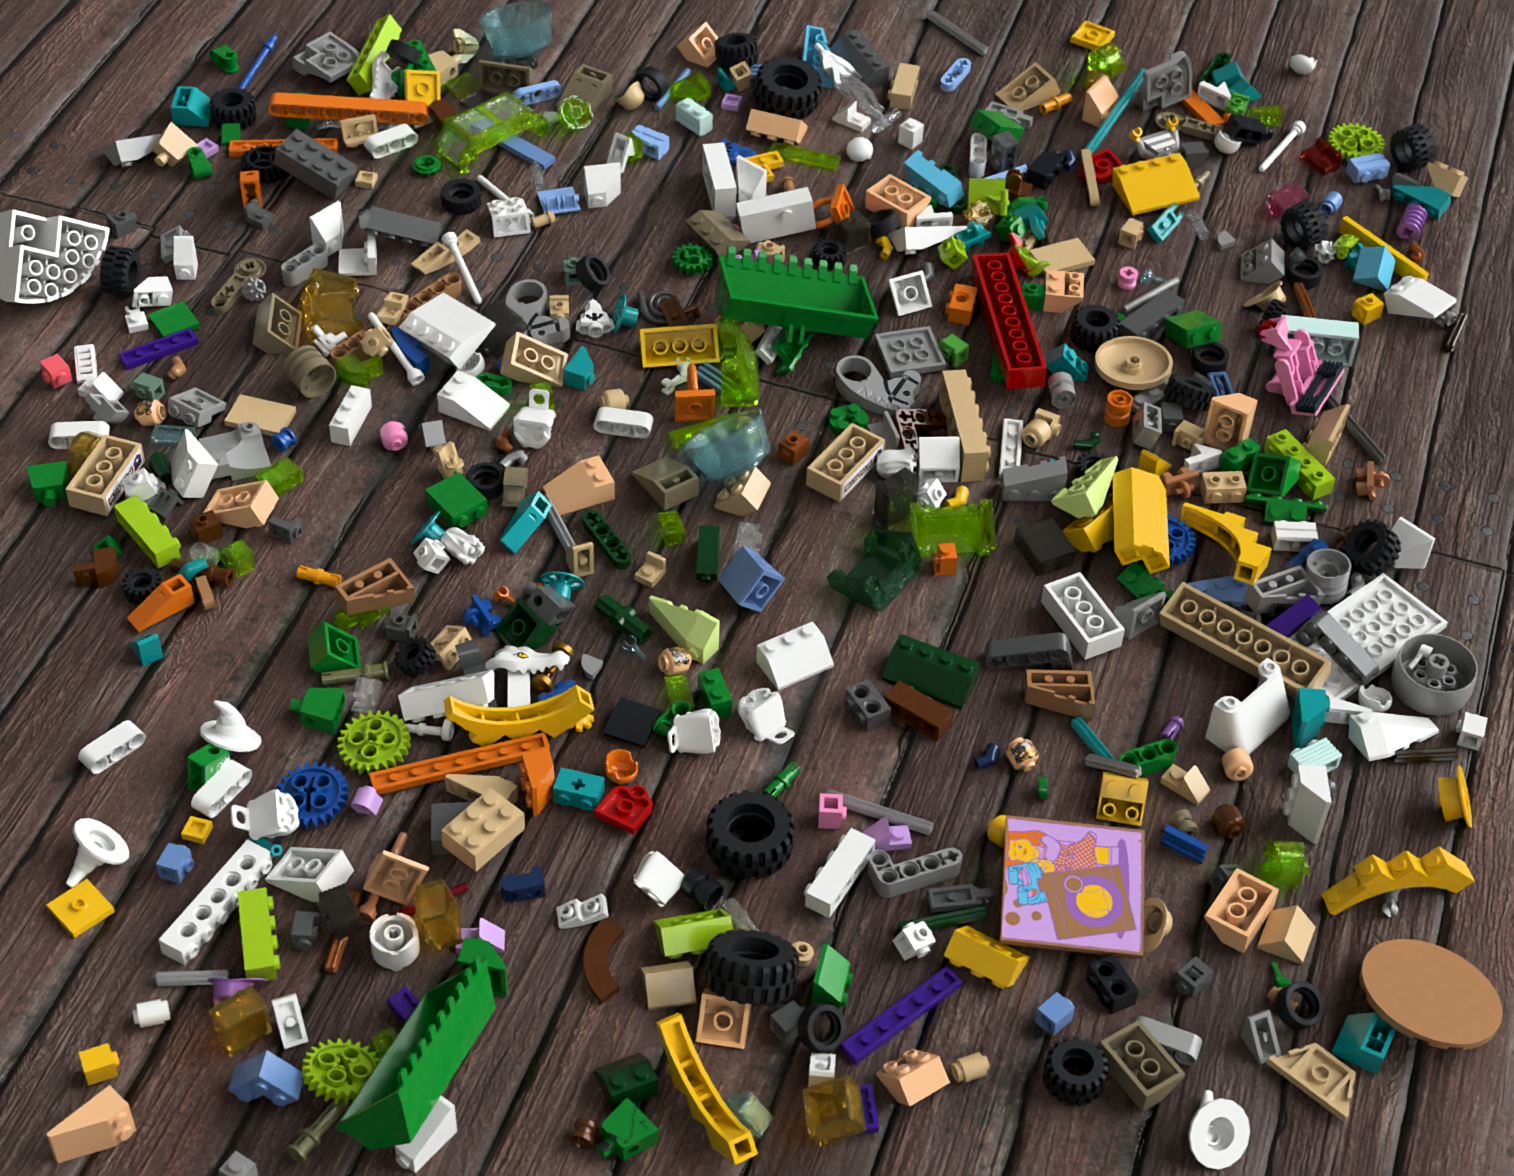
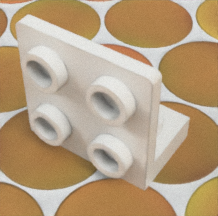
M514 197L506 201L493 200L487 203L492 218L494 238L531 233L529 212L522 198Z
M368 235V241H364V248L339 250V276L377 275L376 236Z

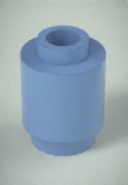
M1335 191L1327 193L1319 203V209L1323 211L1324 216L1333 215L1343 203L1342 196Z

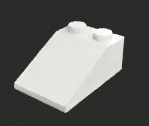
M1413 276L1403 277L1400 282L1392 285L1384 293L1389 314L1435 319L1457 302L1456 298L1422 278H1413Z
M457 371L437 394L439 412L491 431L510 407L507 401L477 378Z
M188 429L184 430L170 462L173 486L182 497L203 498L218 466L217 462Z
M290 847L265 880L269 884L308 901L330 903L343 884L347 882L354 869L342 850Z

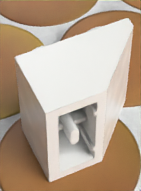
M919 437L916 461L918 483L937 478L940 483L958 482L960 471L959 437Z

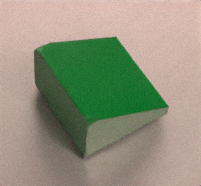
M222 124V145H229L230 141L241 140L240 124Z
M107 535L93 546V550L115 547L117 558L123 555L119 542L110 535Z

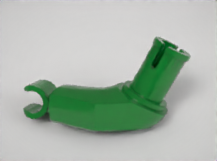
M1017 197L1007 206V216H1014V210L1028 204H1035L1042 211L1048 209L1046 199L1044 197H1038L1036 200L1034 197Z

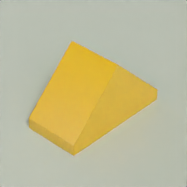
M1145 449L1141 451L1138 464L1139 470L1160 477L1162 473H1165L1171 467L1170 463Z

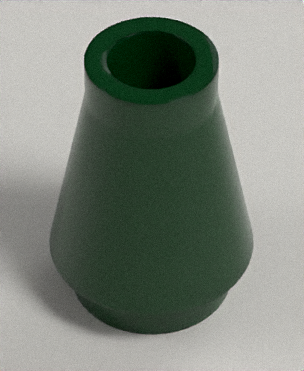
M162 452L152 453L148 457V466L159 477L160 481L166 482L170 480L172 475L167 456Z

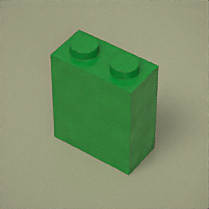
M976 109L969 123L972 128L993 141V135L1009 131L1019 142L1025 131L1022 126L1002 112Z
M1200 310L1166 317L1165 336L1186 348H1192L1222 340L1221 322Z
M460 472L425 489L426 504L434 512L440 510L441 512L438 516L450 528H464L488 514L487 499Z

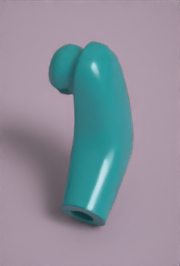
M201 558L184 564L176 575L181 574L190 583L197 573L209 567L205 558Z
M260 837L258 840L252 838L245 839V841L249 840L269 850L271 858L282 853L280 845L273 844L264 837Z

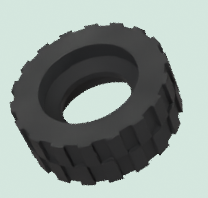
M470 179L450 180L441 188L442 206L449 213L455 215L475 212L482 203L480 186ZM459 194H465L470 196L464 199L453 198V196Z

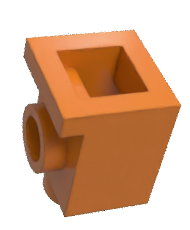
M955 543L938 544L937 552H934L932 558L935 576L955 575L957 565Z

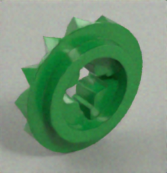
M424 155L416 158L412 163V167L415 173L421 174V176L436 175L438 171H441V161L435 156Z

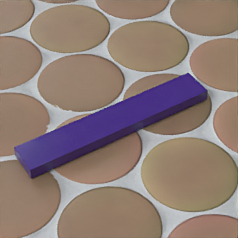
M947 966L843 1041L839 1045V1049L855 1065L962 987L963 981Z

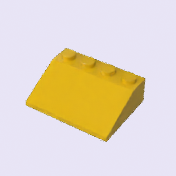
M1173 153L1113 168L1112 186L1132 215L1167 208L1175 202L1179 205L1200 200V195L1187 162L1180 153Z

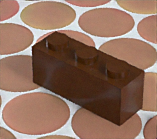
M898 681L884 696V700L891 708L892 716L937 742L952 726L954 711L901 681Z

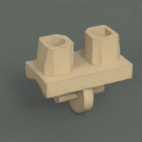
M450 441L445 445L439 444L432 449L434 456L437 457L439 463L438 470L442 474L443 479L458 472L463 474L462 467L464 463L461 458H458L453 442Z

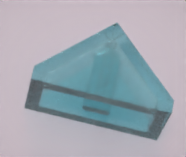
M752 1092L729 1094L725 1100V1104L730 1111L751 1131V1134L761 1138L773 1120V1116Z

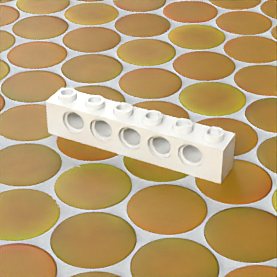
M246 840L160 937L159 944L162 954L184 966L190 959L195 958L203 944L208 942L216 929L227 921L229 914L239 907L237 892L255 889L262 876L269 873L272 868L270 851Z

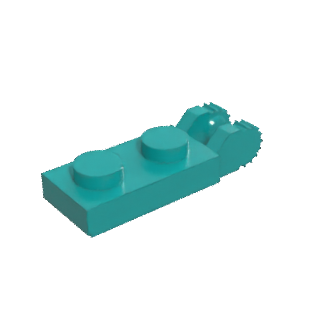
M1176 202L1166 208L1147 228V231L1157 244L1167 237L1185 215L1182 211L1176 215L1173 213L1178 206Z

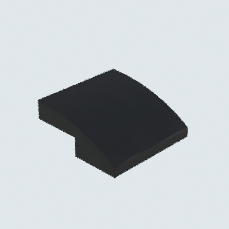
M621 697L609 717L603 734L646 748L653 731V726L661 716L662 710Z

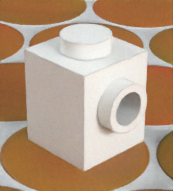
M908 118L899 126L898 143L914 149L923 140L924 124L915 119Z
M145 468L122 479L125 493L130 498L136 495L142 502L158 494L156 487L158 481L154 474H149Z
M1466 712L1463 720L1459 719L1455 732L1459 733L1457 745L1479 751L1488 718Z

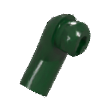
M1090 432V438L1087 440L1074 439V449H1093L1100 443V433Z

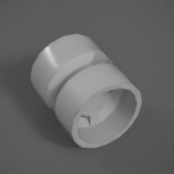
M1057 372L1051 375L1047 384L1052 405L1059 409H1066L1074 405L1077 397L1071 375L1066 372Z

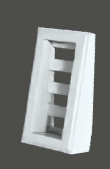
M94 345L75 346L77 383H84L88 377L96 380L97 362Z
M1330 696V710L1325 713L1326 722L1350 725V716L1353 714L1357 715L1363 712H1372L1373 710Z

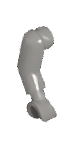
M1402 889L1386 892V902L1382 905V911L1390 918L1391 912L1394 915L1398 914V906L1395 903Z

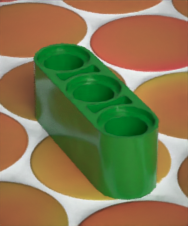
M1162 739L1124 752L1119 756L1118 761L1139 765L1142 775L1139 776L1141 778L1170 768L1175 762L1178 746L1171 739Z

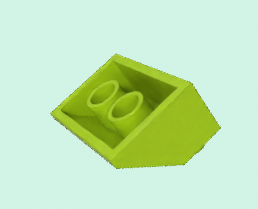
M723 908L654 920L661 953L665 957L668 956L669 959L680 958L683 956L682 953L692 952L694 955L705 953L709 942L720 933L725 934L726 931L733 930L731 915Z

